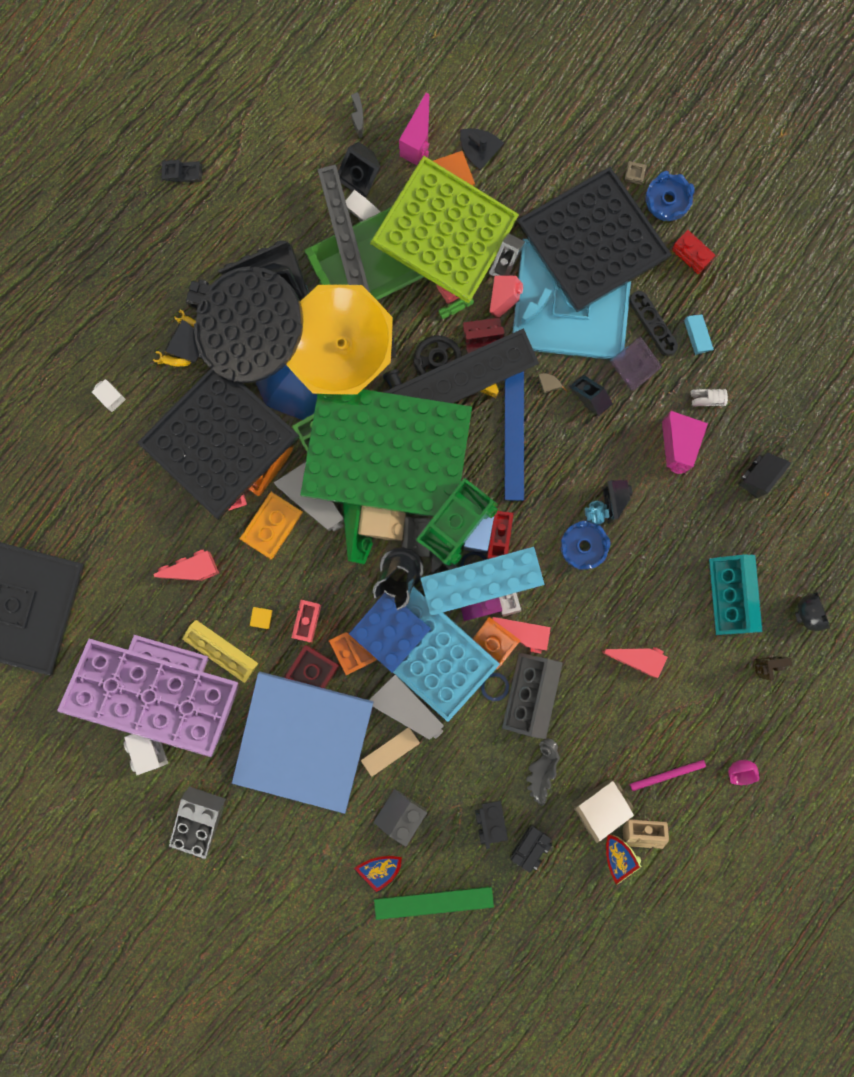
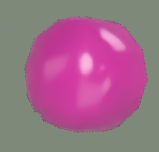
M749 760L733 762L728 769V775L732 784L748 785L759 781L758 768L755 763Z

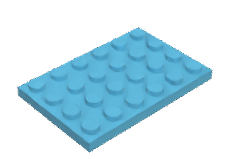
M413 586L409 603L406 606L432 629L393 673L449 722L500 663L447 615L439 613L431 616L426 597Z

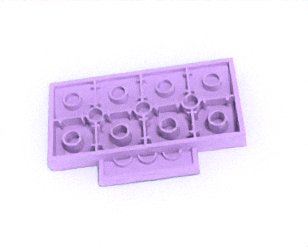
M134 635L128 650L88 639L57 711L212 757L239 685L238 682L205 673L204 670L208 662V656L137 635Z

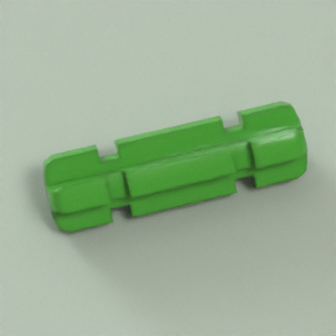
M472 298L470 303H467L462 299H458L448 304L447 307L440 308L438 311L442 319L449 317V314L453 315L465 309V306L473 305L474 300Z

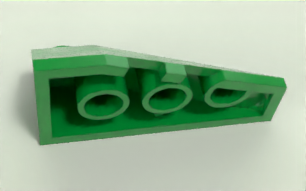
M343 503L348 561L365 564L373 545V537L358 534L362 506Z

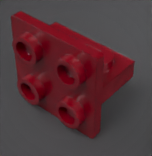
M500 318L463 323L467 354L504 337V328L501 327Z

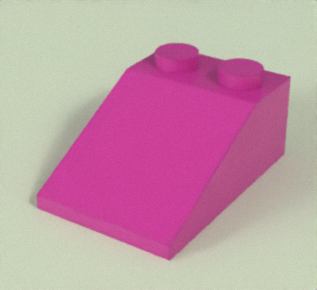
M425 93L399 139L400 157L415 165L419 164L423 156L428 158L429 155L428 93Z

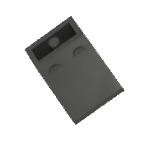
M189 786L180 801L169 847L206 859L226 799Z

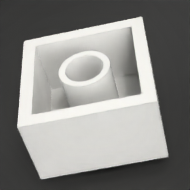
M134 734L124 737V748L127 753H130V766L132 771L136 772V775L168 764L161 742Z

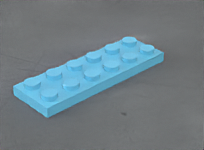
M534 547L420 578L431 616L545 585Z

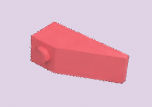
M492 617L495 622L517 637L522 645L530 648V652L541 654L542 650L547 651L551 627Z
M655 647L652 649H603L602 651L603 654L653 678L659 677L668 658L663 655L664 651Z

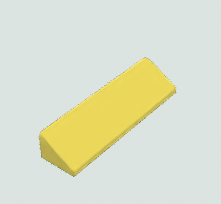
M197 620L188 627L182 640L205 656H208L209 659L244 683L258 665L252 658Z

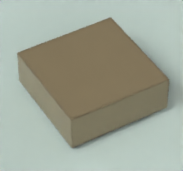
M629 161L624 181L642 185L647 165Z

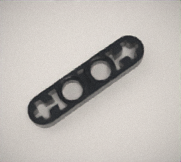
M634 292L629 300L630 306L660 353L664 356H672L678 349L677 341L645 292ZM636 296L638 299H643L641 304L639 302L635 303ZM644 312H651L653 314V319L646 320L644 318ZM655 327L663 329L662 336L654 334ZM665 336L668 337L665 341L660 342ZM666 343L667 345L671 344L673 346L671 348V351L669 349L666 350L664 348L666 346Z

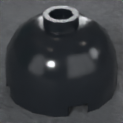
M818 592L810 593L800 599L798 612H795L798 623H803L810 631L830 629Z

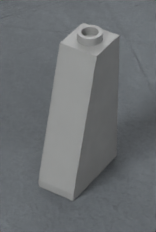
M306 462L274 482L278 489L328 531L333 530L335 532L343 526L344 519L332 501L301 497Z
M396 675L369 699L374 701V708L429 740L432 737L436 739L443 733L441 728L444 725Z

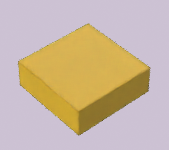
M253 607L250 626L270 629L273 610Z

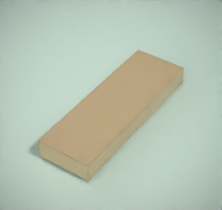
M408 727L363 758L361 762L372 777L420 744V742Z

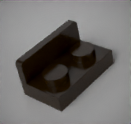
M784 656L757 658V663H755L754 667L759 678L774 680L773 670H786V666H792V660L790 657Z

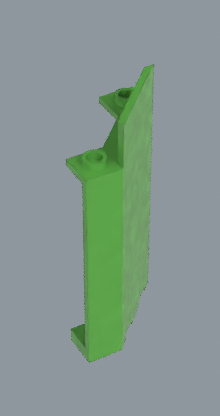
M392 207L352 226L369 291L376 300L424 277L370 244ZM335 235L304 250L321 285H348Z

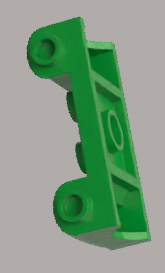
M464 478L416 541L435 554L444 564L449 566L451 564L455 565L462 557L460 555L462 545L483 518L487 519L488 517L492 518L498 511L496 508L498 503Z

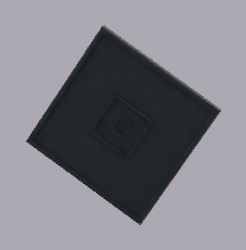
M0 542V663L53 676L85 564Z

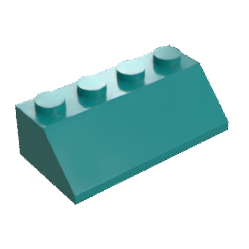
M743 554L710 558L716 635L762 632L755 555Z

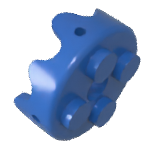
M668 171L660 173L650 183L646 192L645 200L648 210L653 216L663 221H675L682 218L692 205L694 185L688 183L682 174L671 175ZM669 194L673 197L674 201L667 202L664 196Z
M580 521L565 531L561 539L560 549L562 556L569 565L580 570H589L605 561L610 548V539L601 526L588 521ZM581 541L589 543L590 548L588 551L580 549L579 544Z

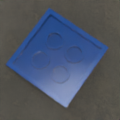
M384 593L349 635L393 673L432 628L407 606L397 610L394 602L395 597Z

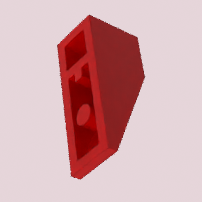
M497 511L495 514L487 559L509 553L514 513Z

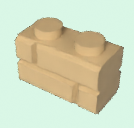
M627 820L623 826V841L630 847L663 849L669 842L667 822Z

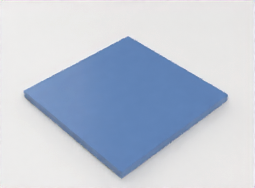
M259 671L232 784L345 814L374 701Z

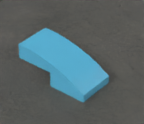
M544 289L538 304L530 301L521 324H527L541 312L551 296V290Z

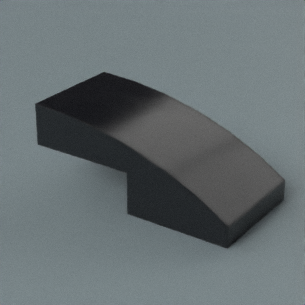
M180 160L162 161L161 179L172 182H202L203 164L200 161L184 163Z

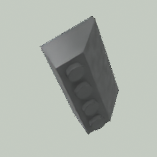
M519 653L502 729L546 739L562 662Z

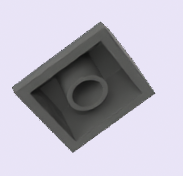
M394 788L373 823L388 836L406 847L426 816L427 809Z

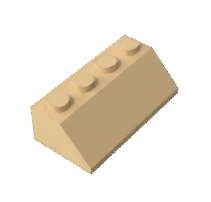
M362 506L358 534L383 540L402 541L405 513Z

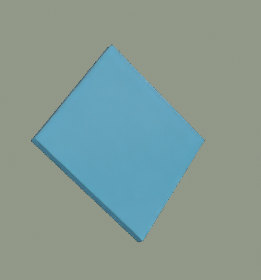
M523 239L525 243L521 250L518 279L523 284V292L520 294L519 301L515 304L512 333L524 328L533 350L537 352L623 361L631 281L581 311L576 312L528 239ZM544 289L551 290V296L541 312L527 324H521L530 301L538 304Z

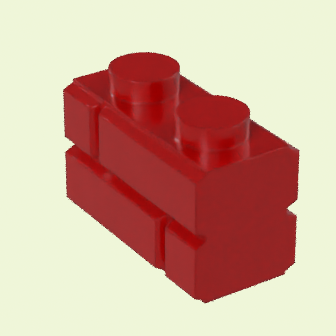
M689 230L677 240L671 249L690 268L692 267L698 275L716 256Z

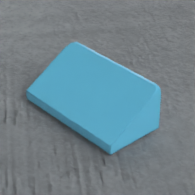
M703 315L686 317L684 322L695 355L714 350Z

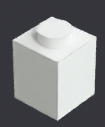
M106 379L97 383L92 391L111 412L126 400Z

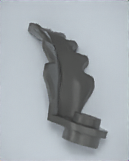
M546 738L539 743L540 750L543 753L542 757L529 765L528 770L532 774L526 777V780L532 783L527 786V789L532 791L530 796L535 797L534 801L538 802L540 806L545 805L546 797L548 796L546 789L551 788L550 779L556 777V765L560 760L557 752L558 745L550 738Z

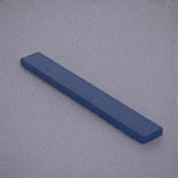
M524 371L505 380L504 501H524Z

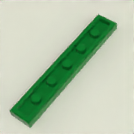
M492 886L374 898L376 920L494 908Z

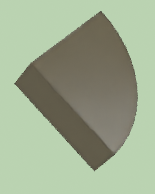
M546 373L538 375L543 393L562 388V384L555 376Z

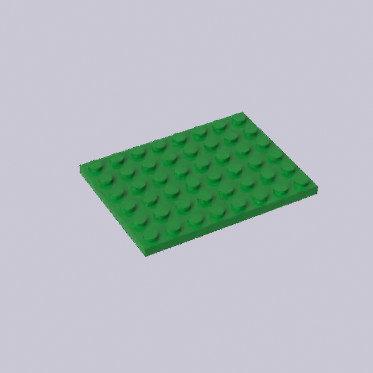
M365 389L358 394H318L301 497L434 517L461 482L472 406Z

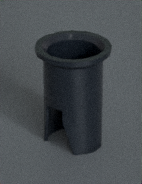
M396 547L387 551L381 559V573L377 583L374 585L373 594L374 599L381 596L384 592L389 596L395 597L394 602L397 610L409 603L413 586L422 578L424 567L421 558L413 550L405 547ZM397 567L408 572L406 582L395 581L390 577Z

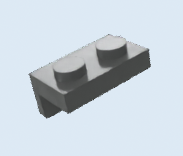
M405 517L402 547L413 550L419 557H432L433 553L416 541L432 518Z

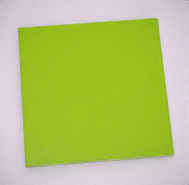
M423 156L370 244L465 302L470 303L494 261L502 241L512 229L519 214Z

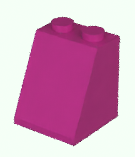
M670 411L662 420L666 465L668 468H671L672 472L682 474L694 467L708 423Z

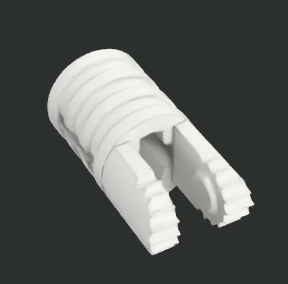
M726 389L691 390V396L696 398L692 401V406L727 405L728 394Z

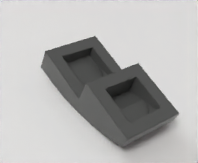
M357 92L351 95L352 105L355 109V113H352L351 117L360 139L363 137L364 118L361 100Z

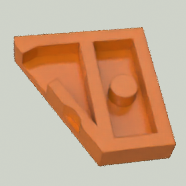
M347 632L328 641L345 676L377 660Z

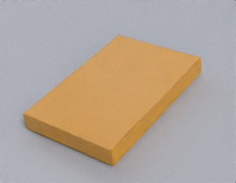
M270 492L240 537V540L272 560L303 512L278 495Z

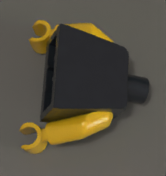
M182 310L179 311L182 315L181 318L174 317L179 324L164 352H155L160 355L159 360L153 359L158 364L164 363L175 367L188 366L195 363L198 357L202 359L194 336L196 320L186 316Z

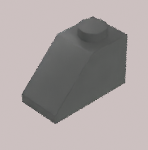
M508 233L502 241L489 274L493 276H509L525 241Z

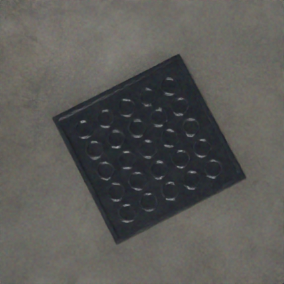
M611 166L517 219L516 222L576 312L588 307L672 256Z
M210 369L137 443L219 520L300 436L242 382L226 379Z

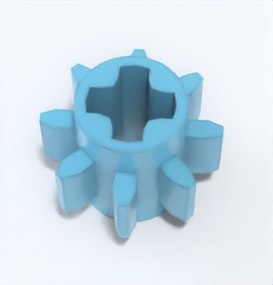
M601 501L591 502L589 508H585L587 521L596 525L604 523L605 518H609L607 505H604Z

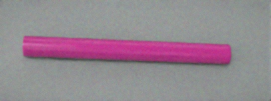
M700 760L631 783L630 788L632 791L705 768V761Z

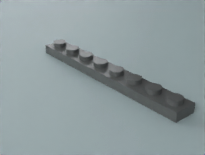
M332 165L320 168L318 173L348 285H363L370 293L337 167Z

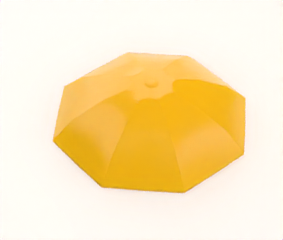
M317 285L300 301L303 311L302 337L295 354L286 365L313 394H358L391 363L393 317L363 285Z

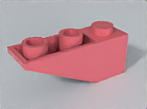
M200 550L193 554L194 557L189 559L186 557L176 561V565L171 567L169 565L163 566L153 575L154 577L164 579L203 581L219 574L211 552Z

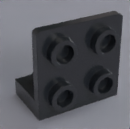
M501 800L478 804L475 815L477 824H481L482 829L478 830L481 845L485 844L486 849H490V843L507 841Z

